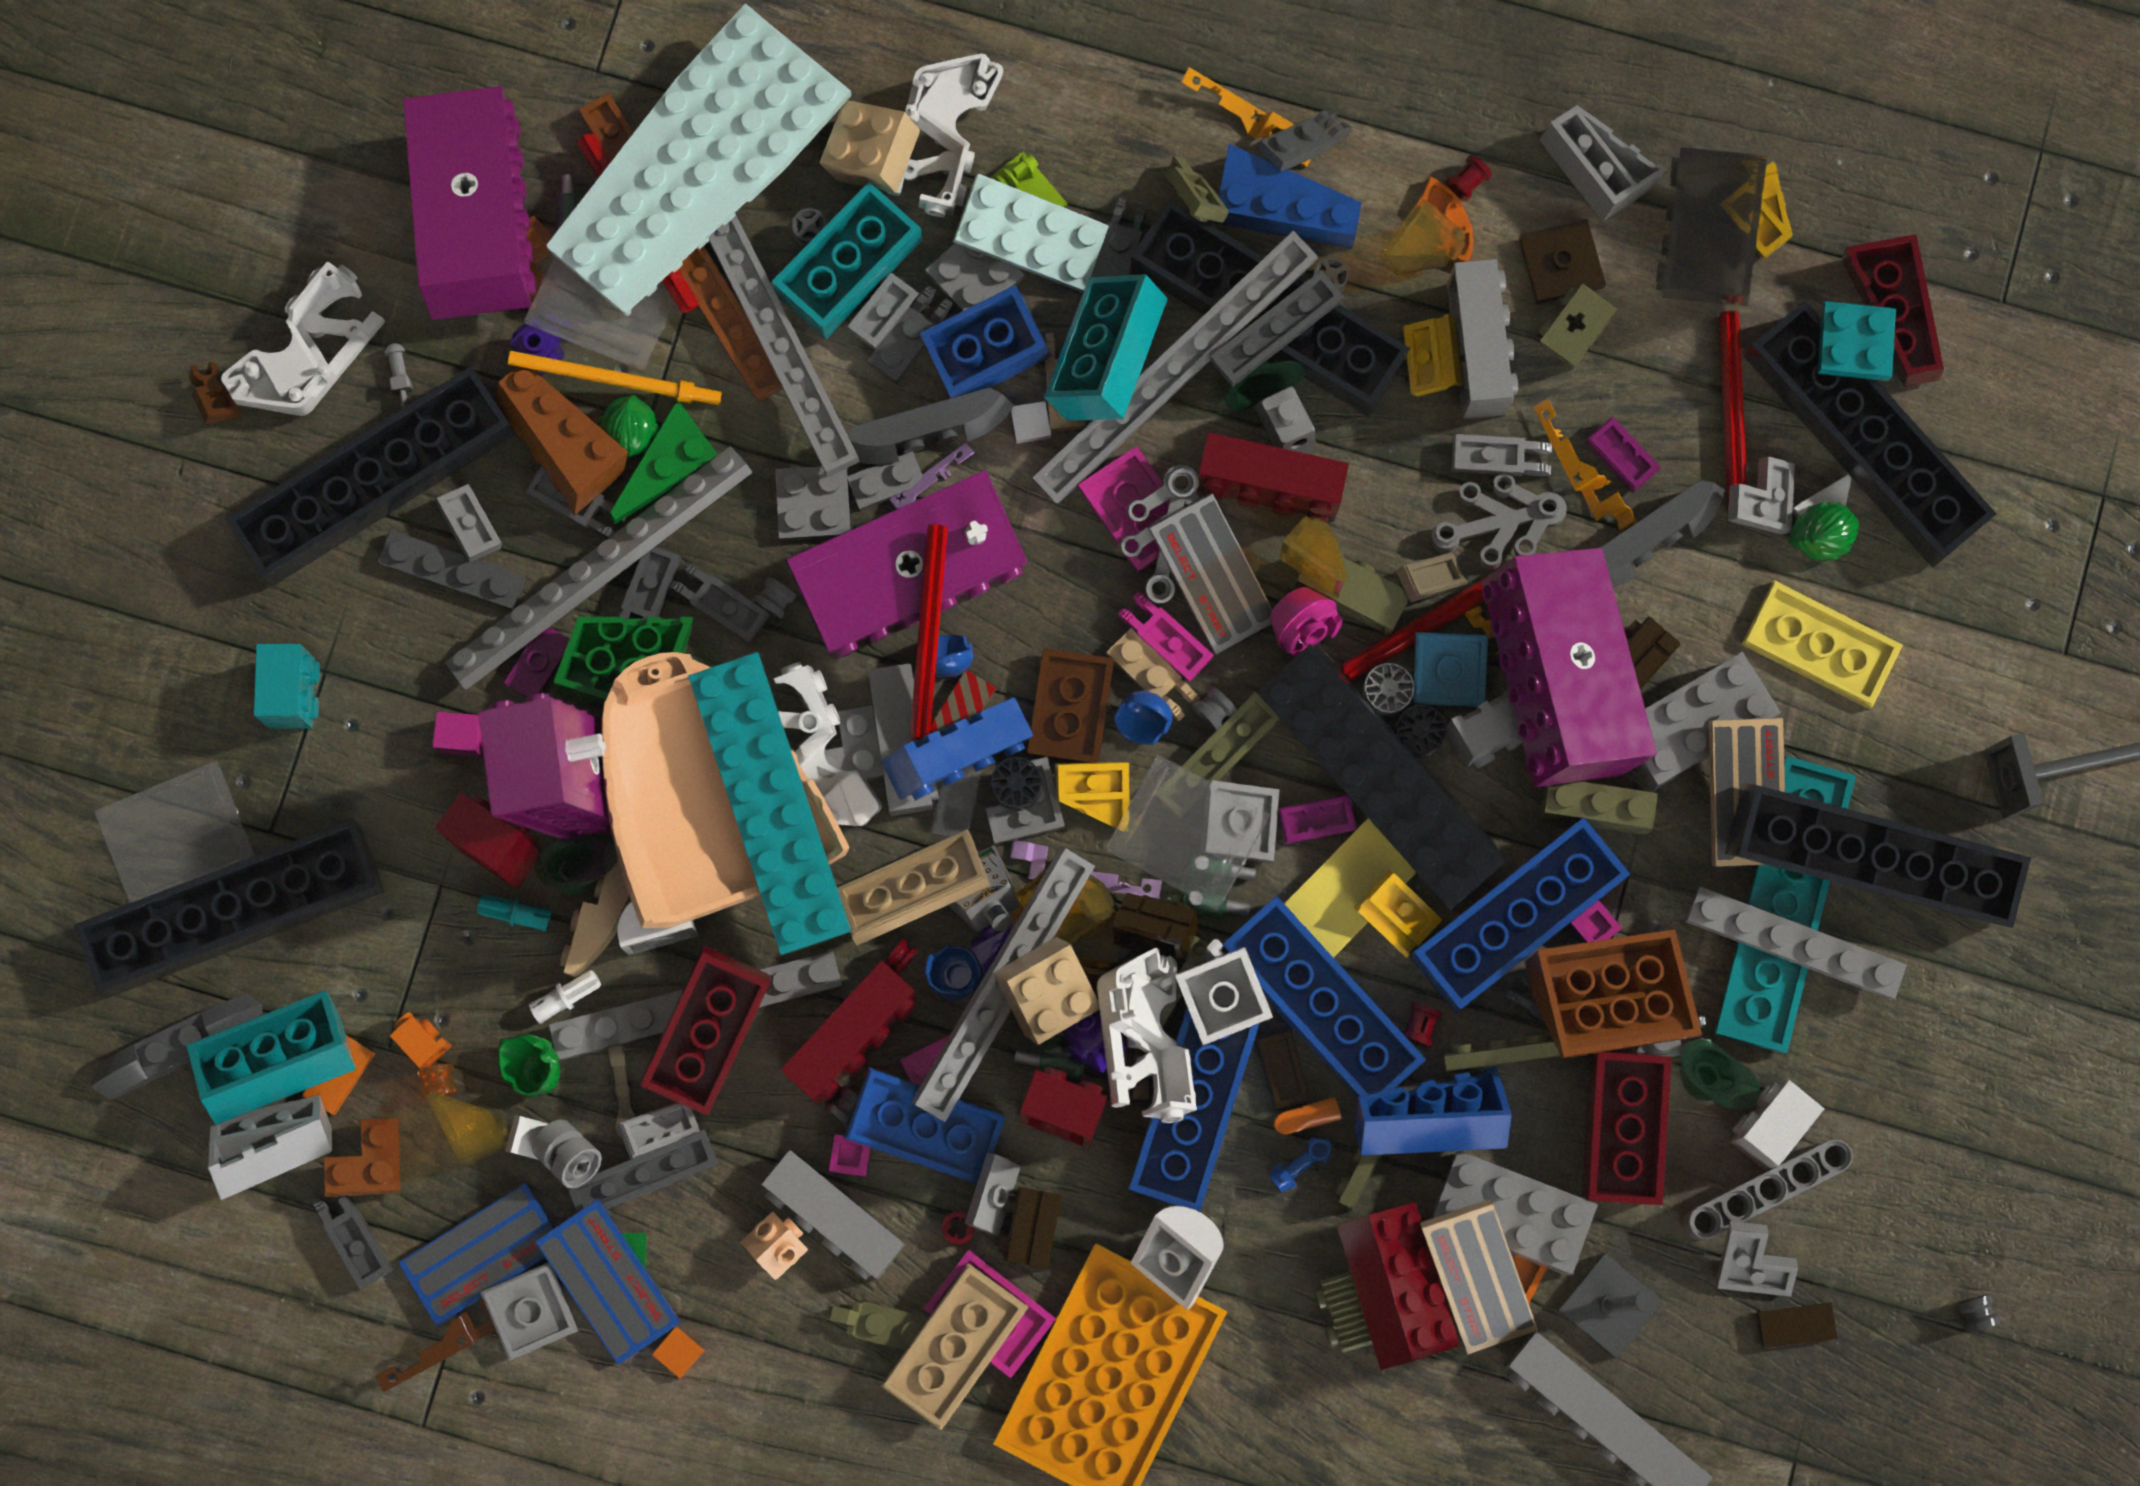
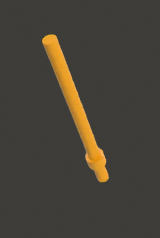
M510 351L507 365L676 397V401L691 404V401L719 406L722 392L695 387L693 382L680 380L679 383L516 351Z

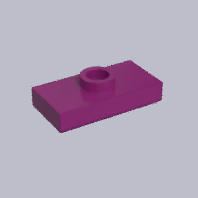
M1613 416L1585 441L1632 493H1635L1661 469Z
M551 627L547 628L529 642L505 679L504 684L524 697L542 694L560 666L569 638Z
M1347 794L1278 808L1285 845L1356 831L1357 829L1350 797Z

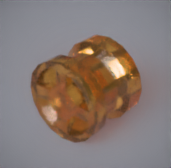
M439 1064L417 1070L418 1078L423 1082V1089L420 1092L422 1100L458 1094V1087L452 1080V1075L455 1072L454 1064Z

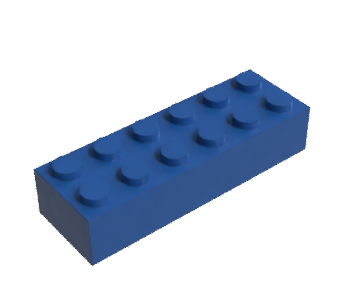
M1582 818L1414 951L1410 958L1456 1014L1626 879L1630 873L1587 820Z
M1278 896L1274 897L1222 944L1221 951L1225 954L1245 946L1268 1003L1357 1101L1360 1096L1395 1089L1426 1060Z
M1188 1007L1186 1008L1176 1043L1179 1047L1189 1049L1197 1110L1183 1115L1184 1119L1182 1121L1174 1123H1163L1161 1119L1151 1118L1128 1192L1169 1206L1187 1207L1200 1212L1260 1023L1203 1045Z

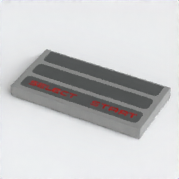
M1213 494L1206 495L1148 527L1213 654L1220 653L1271 624L1270 615L1273 609Z

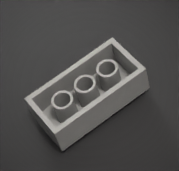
M1497 259L1454 263L1447 282L1450 315L1455 316L1463 385L1459 386L1462 420L1505 416L1510 404H1513L1514 395L1518 394L1517 374L1511 373L1509 360H1514V345L1512 339H1507L1505 326L1510 325L1508 304L1503 305L1501 292L1506 290V278L1504 270H1498Z
M1743 652L1645 709L1657 755L1640 764L1636 769L1652 792L1709 759V720L1776 718L1781 714Z
M1462 1151L1455 1152L1430 1219L1491 1198L1511 1255H1516L1565 1276L1572 1275L1598 1204Z

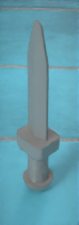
M393 343L386 347L384 356L389 357L392 377L389 379L390 390L393 394L399 393L403 409L408 405L406 392L412 391L413 386L411 379L406 375L403 354L406 351L402 345Z

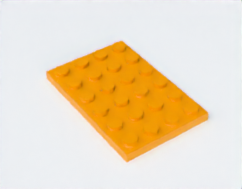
M1095 1243L993 1445L1071 1486H1141L1227 1311L1200 1297H1197L1195 1303L1186 1310L1135 1268L1131 1261Z

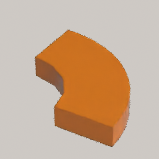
M1430 176L1415 211L1427 218L1434 228L1437 240L1434 255L1452 263L1469 262L1473 249V229L1468 215L1462 206L1463 203L1450 188Z

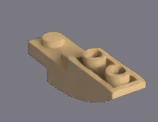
M609 843L605 851L604 864L608 865L605 878H599L595 888L594 899L598 900V904L583 902L581 910L576 909L572 917L570 930L575 931L572 944L565 945L561 957V966H565L564 973L569 977L576 978L601 955L617 933L618 922L622 912L632 902L618 861L615 844Z

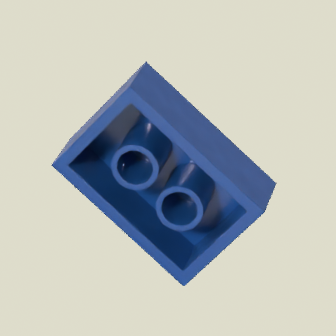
M1016 285L920 333L951 398L991 388L1052 357Z

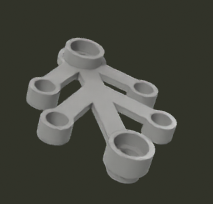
M1187 465L1171 467L1164 475L1162 487L1142 500H1133L1129 503L1127 507L1129 518L1140 522L1147 519L1150 510L1170 499L1167 514L1137 534L1126 535L1121 539L1120 550L1124 555L1129 557L1137 556L1141 552L1142 547L1154 540L1148 527L1183 509L1184 502L1188 506L1200 499L1196 493L1199 487V479L1194 469ZM1182 475L1186 478L1187 484L1185 488L1179 490L1175 487L1174 481L1176 477ZM1136 504H1142L1145 512L1141 517L1137 518L1133 515L1132 508ZM1129 539H1134L1137 542V549L1132 553L1127 552L1125 549V543ZM1160 550L1155 573L1147 579L1144 589L1146 596L1156 603H1165L1173 597L1175 586L1169 578L1170 569ZM1157 581L1163 582L1165 586L1164 592L1160 595L1154 594L1152 590L1153 584Z
M1499 474L1494 479V493L1501 498L1510 497L1526 506V508L1514 510L1482 494L1480 487L1476 483L1467 482L1460 488V502L1468 507L1474 506L1492 516L1457 526L1449 522L1439 523L1432 531L1431 544L1437 552L1447 554L1454 552L1458 548L1460 540L1498 531L1491 545L1484 547L1480 555L1481 565L1485 569L1494 570L1500 566L1502 553L1521 524L1533 522L1527 535L1520 537L1516 541L1514 554L1515 556L1535 554L1537 543L1545 529L1556 526L1564 520L1567 511L1566 503L1556 493L1544 492L1536 495L1516 485L1514 478L1510 474ZM1507 482L1510 488L1501 489L1498 483ZM1470 490L1475 492L1476 497L1467 498L1463 493ZM1549 504L1554 506L1555 510L1547 512L1543 509V506ZM1442 531H1449L1453 536L1449 539H1444L1440 536V533ZM1521 545H1528L1532 550L1524 553L1520 551L1519 547ZM1491 553L1496 555L1497 560L1489 562L1484 556Z

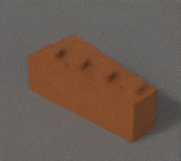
M516 367L498 382L497 406L519 438L525 440L531 449V455L538 465L541 464L551 477L550 482L557 492H561L565 497L568 507L574 516L624 474L628 451L533 369Z

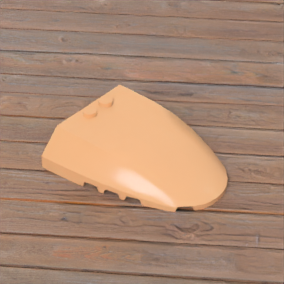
M677 652L660 653L634 662L615 679L603 707L601 735L603 742H605L606 750H604L605 756H602L609 822L624 881L641 928H672L761 896L688 675L711 667L693 660L691 654ZM791 750L830 865L847 854L849 845L813 779H808L797 762V755Z

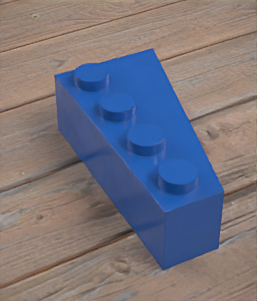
M1229 144L1219 198L1228 209V215L1223 223L1215 221L1214 224L1285 237L1294 230L1302 240L1352 249L1362 202L1288 169L1281 172L1270 161Z
M1015 697L975 714L970 720L966 718L943 729L941 733L936 731L915 743L914 741L910 742L883 759L881 763L899 799L902 800L912 795L914 801L933 793L932 785L943 781L946 787L964 778L965 776L962 771L973 767L975 772H978L994 764L993 757L1002 752L1008 758L1024 750L1023 742L1034 735Z
M1497 1066L1484 1068V1074L1471 1077L1468 1072L1454 1075V1081L1436 1084L1434 1080L1422 1082L1418 1089L1411 1091L1400 1087L1360 1096L1357 1102L1354 1131L1361 1155L1507 1148L1512 1113Z

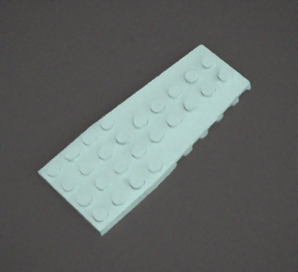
M745 3L674 80L548 242V250L622 314L629 316L632 313L631 309L646 295L649 297L657 290V285L671 272L675 273L683 265L682 261L696 248L701 249L709 241L708 237L722 224L725 226L736 216L735 212L747 201L750 203L786 169L852 96L851 90Z

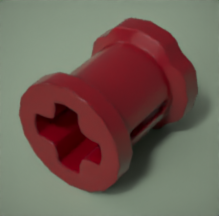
M1469 155L1465 160L1466 164L1454 176L1451 175L1445 180L1447 187L1464 202H1467L1472 197L1471 193L1483 181H1489L1492 178V173L1488 166L1474 155Z
M1411 1002L1410 1009L1412 1013L1406 1030L1401 1033L1411 1043L1430 1048L1432 1045L1430 1036L1436 1019L1441 1018L1442 1012L1427 1005Z

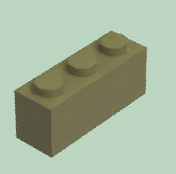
M1316 543L1294 588L1308 587L1333 600L1337 605V611L1387 637L1391 635L1409 601L1401 581L1393 577L1385 579L1375 574L1376 570L1363 561L1357 560L1354 563L1344 558V553L1330 544H1325L1323 547Z
M1581 781L1543 786L1539 819L1576 824L1582 818H1585L1591 827L1647 835L1654 828L1658 793Z

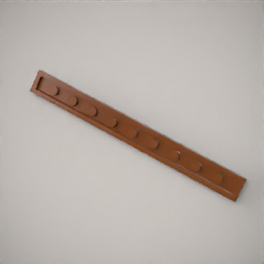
M608 92L578 110L589 130L596 135L612 161L634 132ZM704 246L701 249L696 248L682 261L683 265L679 268V271L699 302L698 307L757 403L783 388L744 310Z

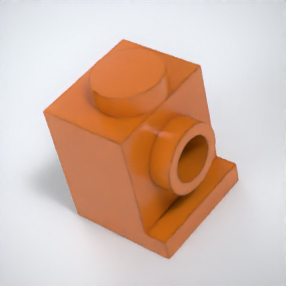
M410 1012L397 1020L393 1025L396 1030L390 1035L409 1058L424 1071L452 1047L446 1039L442 1037L439 1040L436 1039L440 1033L426 1018L420 1022Z

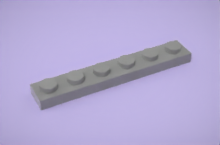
M1703 887L1697 888L1685 921L1890 1000L1896 998L1907 964Z

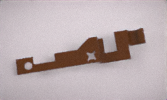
M479 1298L478 1301L488 1319L487 1322L473 1328L475 1325L467 1311L459 1315L458 1318L450 1322L443 1340L418 1352L421 1362L409 1366L408 1369L399 1374L395 1367L392 1366L375 1375L383 1392L475 1344L479 1339L496 1331L483 1298ZM464 1334V1340L468 1344H462L459 1348V1343L455 1339H460ZM389 1374H396L397 1380L390 1382L388 1380Z

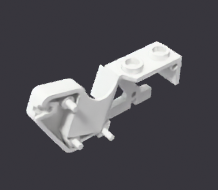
M977 54L926 65L916 71L905 113L919 129L935 140V144L941 145L948 151L942 152L939 156L918 161L909 159L897 193H887L900 196L904 180L913 181L919 176L942 172L943 174H948L944 188L937 197L921 194L919 208L925 209L924 212L929 215L945 217V214L953 216L955 205H963L967 186L961 185L963 172H971L975 152L969 151L970 143L957 133L955 127L956 120L961 113L968 109L976 108L979 111H984L987 108L1002 79L1003 67L1000 64L992 63L985 54Z
M328 261L322 268L315 269L308 278L306 288L299 296H293L286 304L285 312L288 314L286 323L292 333V341L285 350L276 353L252 350L222 374L221 380L237 405L297 416L308 415L385 323L384 318L373 311L363 323L356 319L347 321L324 318L320 315L331 303L340 298L353 296L360 299L362 292L356 283L357 276L344 265L336 268ZM325 334L345 336L348 341L328 364L311 337L319 338Z
M801 662L780 669L782 676L774 678L775 683L780 685L786 683L793 686L803 696L810 710L802 714L778 711L783 727L801 729L806 733H814L795 751L798 764L808 779H813L838 825H866L881 810L882 804L860 771L836 769L829 765L825 759V747L837 734L835 725L841 722L834 704L827 705L822 692L827 690V686L821 671L817 670L814 672L812 666L806 665L803 667ZM817 766L836 774L832 777H823L818 772Z
M1154 948L1102 975L1097 982V993L1112 1107H1123L1130 1104L1128 1090L1135 1087L1136 1083L1141 1079L1153 1075L1154 1095L1152 1104L1149 1109L1142 1111V1115L1144 1117L1161 1119L1163 1123H1174L1182 1121L1184 1119L1183 1115L1197 1110L1189 1049L1177 1046L1176 1041L1163 1031L1160 1024L1161 1010L1165 1005L1176 1000L1177 979L1175 975L1177 974V963L1171 956H1160L1159 949ZM1121 1033L1127 1036L1128 1047L1138 1048L1147 1053L1139 1056L1136 1064L1131 1067H1125Z

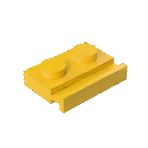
M1446 314L1441 318H1431L1403 326L1405 345L1410 348L1407 356V365L1412 395L1418 397L1449 389L1451 386L1463 385L1455 316Z
M1388 870L1365 895L1366 898L1360 905L1357 904L1354 907L1369 924L1406 958L1410 956L1409 952L1416 945L1419 946L1442 921L1391 870Z

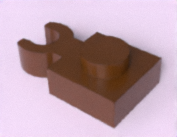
M209 362L206 369L208 375H202L198 371L197 366L192 365L189 379L196 386L192 396L205 424L239 418L242 411L241 407L234 402L223 382H218L219 369L214 362Z

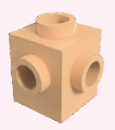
M773 1211L763 1221L758 1223L740 1242L775 1280L790 1266L795 1264L808 1250L799 1239L803 1232L789 1217L783 1222Z

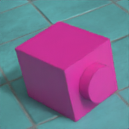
M437 712L433 748L438 754L482 757L483 745L479 715Z

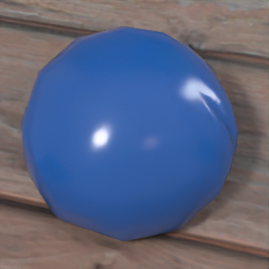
M939 636L935 677L941 679L955 678L968 670L974 656L972 644L967 642L965 636Z
M1143 690L1130 693L1123 699L1115 713L1114 720L1117 730L1125 738L1137 744L1154 745L1163 734L1165 735L1168 732L1173 721V714L1169 704L1158 694Z
M946 945L934 955L930 954L926 960L924 970L930 989L940 998L950 1001L961 1000L971 995L979 987L983 972L973 952L966 947Z

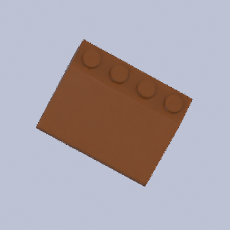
M1675 929L1537 950L1525 962L1534 1000L1561 1059L1700 1037L1702 1035Z

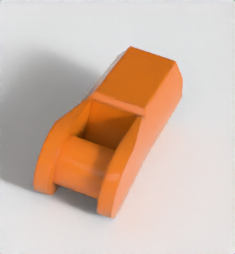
M1331 1097L1277 1114L1273 1120V1127L1278 1133L1291 1134L1342 1118L1336 1098Z

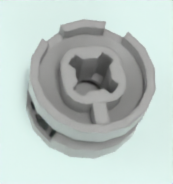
M1384 663L1376 666L1369 672L1362 687V696L1381 717L1399 715L1408 707L1414 695L1412 676L1404 667L1394 663Z

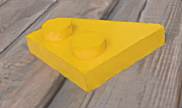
M1773 161L1719 205V208L1764 260L1792 238L1785 200L1777 174L1778 170Z
M1129 762L1055 764V794L1057 801L1120 831L1130 832Z

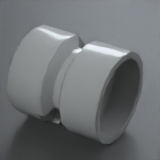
M559 1119L549 1123L537 1134L533 1142L532 1151L534 1156L551 1170L552 1174L567 1188H577L590 1181L601 1165V1153L587 1139L583 1138L582 1134L567 1120Z

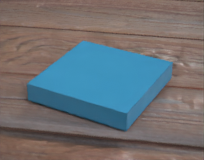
M1415 632L1414 695L1412 697V704L1477 707L1484 703L1486 695L1488 635Z

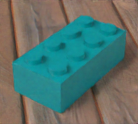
M868 182L771 281L772 287L782 302L824 340H827L922 242L921 228L874 185Z
M1146 274L1091 277L1088 279L1044 396L1067 421L1124 419L1168 299Z
M327 990L186 1045L200 1100L215 1125L356 1070L340 1014Z

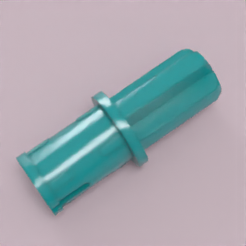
M482 894L478 902L477 913L482 916L510 922L509 926L511 927L518 924L546 932L552 909L520 903L521 899L519 898L516 901Z

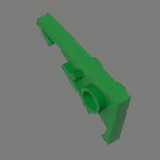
M680 402L676 403L612 508L610 516L614 525L684 482L689 476L693 475L718 455Z

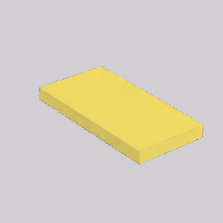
M1775 580L1771 583L1741 645L1869 710L1873 707L1903 646Z
M1368 818L1284 904L1334 958L1368 923L1354 907L1357 904L1360 905L1366 898L1365 895L1387 871L1391 870L1405 884L1417 872Z

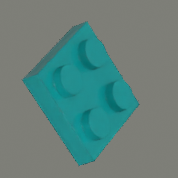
M1825 301L1821 310L1818 373L1889 381L1892 378L1896 309Z

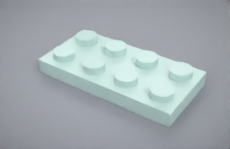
M978 174L973 182L953 242L1083 293L1088 279L1091 278L1109 225Z

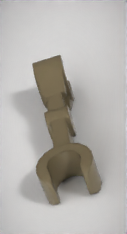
M623 1045L610 1046L608 1051L611 1067L614 1070L615 1093L619 1104L615 1128L618 1136L622 1138L617 1125L637 1116L631 1105V1089L628 1085L626 1071V1050Z

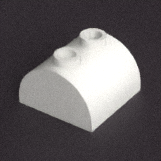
M632 902L622 912L617 929L620 947L629 956L699 936L694 920L672 928H641Z
M1168 1207L1155 1215L1131 1264L1188 1310L1195 1303L1222 1253V1235L1217 1226L1202 1213L1187 1207Z

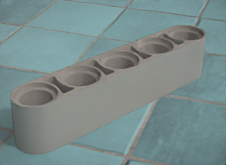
M1834 1139L1820 1143L1781 1163L1778 1167L1771 1168L1692 1208L1683 1219L1684 1230L1689 1237L1695 1240L1713 1238L1727 1231L1730 1221L1745 1222L1845 1171L1852 1163V1150L1842 1140ZM1829 1147L1836 1149L1840 1155V1162L1836 1167L1830 1166L1825 1160V1152ZM1797 1163L1803 1165L1808 1172V1178L1803 1184L1797 1182L1792 1175V1169ZM1764 1180L1772 1182L1775 1186V1196L1771 1200L1765 1199L1760 1193V1185ZM1732 1196L1739 1198L1743 1203V1211L1738 1217L1733 1216L1727 1208V1202ZM1699 1213H1704L1710 1218L1711 1227L1706 1233L1698 1231L1695 1227V1217Z

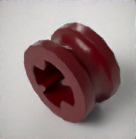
M904 939L894 948L884 962L888 967H894L895 973L898 976L907 968L918 953L916 948L909 949L907 947L908 942Z
M955 1211L944 1219L942 1232L949 1243L963 1245L973 1238L975 1228L972 1226L965 1228L967 1235L961 1239H958V1235L955 1238L951 1237L948 1232L952 1228L951 1221L955 1218H959V1222L962 1219L966 1220V1213Z

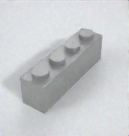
M911 663L868 670L881 760L902 746L918 741L910 737L915 673L912 674ZM883 767L891 817L933 810L932 800L939 799L937 783L932 785L934 792L914 801L911 795L900 800Z
M791 1150L788 1151L761 1184L768 1190L764 1197L780 1210L785 1204L797 1213L792 1220L808 1233L813 1228L825 1236L821 1244L837 1257L843 1251L854 1261L849 1267L865 1280L870 1275L878 1280L905 1247L901 1240Z

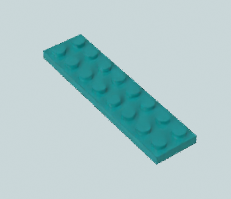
M756 652L688 675L780 954L785 955L852 932L759 653Z
M1784 757L1786 793L1848 809L1856 775L1793 757ZM1756 865L1747 904L1818 931L1830 881L1769 865ZM1737 942L1713 1035L1780 1054H1787L1808 968Z

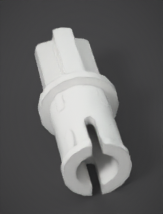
M589 970L564 986L558 983L556 984V989L529 1003L530 1010L538 1023L542 1024L567 1008L569 1010L573 1009L574 1002L601 986L600 980L593 970Z

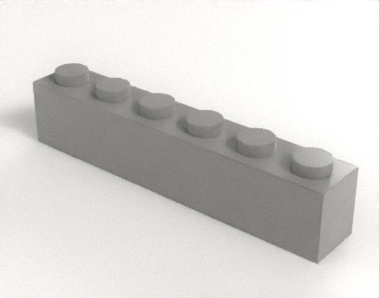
M1532 1332L1504 1366L1511 1372L1508 1378L1523 1391L1531 1388L1540 1396L1537 1400L1538 1404L1554 1416L1557 1412H1560L1569 1420L1566 1425L1569 1430L1582 1440L1587 1436L1599 1445L1595 1451L1611 1464H1614L1616 1460L1628 1469L1624 1475L1637 1486H1707L1713 1477L1538 1332Z

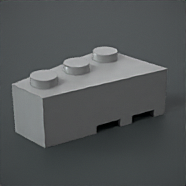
M1576 105L1550 122L1539 141L1603 222L1654 189L1668 169L1660 163L1656 166L1639 154L1640 149L1633 144L1629 147L1612 134V129Z
M1509 690L1489 703L1486 701L1478 705L1477 709L1464 717L1459 715L1451 719L1447 725L1446 737L1465 769L1473 764L1479 769L1496 759L1493 754L1494 752L1503 747L1511 751L1523 744L1518 736V723L1514 707L1509 701Z
M320 1095L255 1109L218 1125H215L211 1119L208 1168L221 1200L332 1152V1127Z

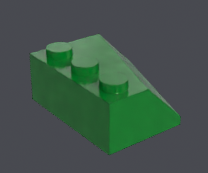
M578 616L553 682L557 695L603 709L615 679L634 662L660 653H686L693 617H680V619H661L660 617L623 619V617Z

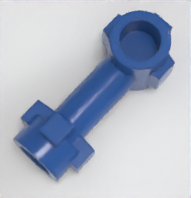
M1315 1137L1307 1141L1308 1147L1303 1154L1286 1167L1279 1163L1272 1168L1274 1171L1268 1176L1281 1193L1286 1189L1291 1190L1297 1184L1294 1178L1315 1162L1325 1164L1331 1159L1330 1151L1332 1144L1328 1138L1325 1140Z

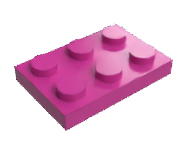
M1137 446L1078 484L1079 491L1119 548L1120 541L1124 536L1137 534L1167 514L1170 501L1169 499L1150 510L1149 516L1144 521L1138 522L1129 518L1127 507L1130 502L1142 500L1163 486V482ZM1136 504L1132 508V513L1137 518L1141 517L1145 512L1142 504ZM1134 539L1126 541V551L1132 553L1137 549V542ZM1155 540L1142 547L1141 552L1137 556H1126V558L1139 574L1157 562L1159 548Z
M968 1250L923 1309L932 1315L968 1263L1027 1305L1029 1308L990 1361L1011 1378L1056 1318Z

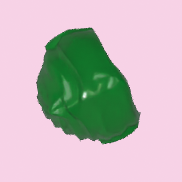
M636 395L616 399L608 405L598 420V426L628 451L627 458L645 453L656 437L658 428L655 413Z
M1823 501L1819 504L1808 506L1798 516L1790 533L1789 544L1798 548L1812 560H1824L1825 562L1837 560L1841 555L1847 554L1850 551L1858 535L1859 522L1847 506H1843L1840 502L1835 503L1833 501L1830 504Z
M528 1033L511 1038H502L499 1041L498 1067L500 1075L502 1076V1081L513 1087L514 1093L517 1092L522 1094L523 1097L533 1098L543 1094L547 1095L556 1088L561 1068L559 1056L554 1048H552L551 1042Z

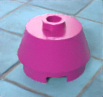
M1302 587L1290 592L1277 603L1271 612L1270 623L1280 650L1291 653L1296 657L1309 644L1317 645L1327 635L1333 639L1342 625V618L1337 613V605L1333 600L1308 587Z

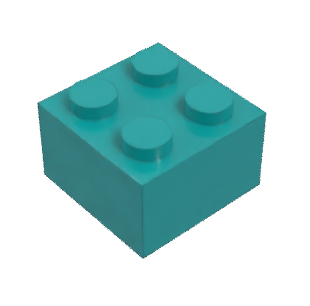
M257 644L254 716L269 729H312L313 719L318 718L319 702L318 698L314 697V683H319L320 664L315 662V658L301 644Z

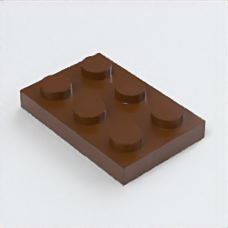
M1043 648L1031 731L1034 736L1029 739L1027 756L1047 757L1048 759L1074 763L1099 762L1114 658Z

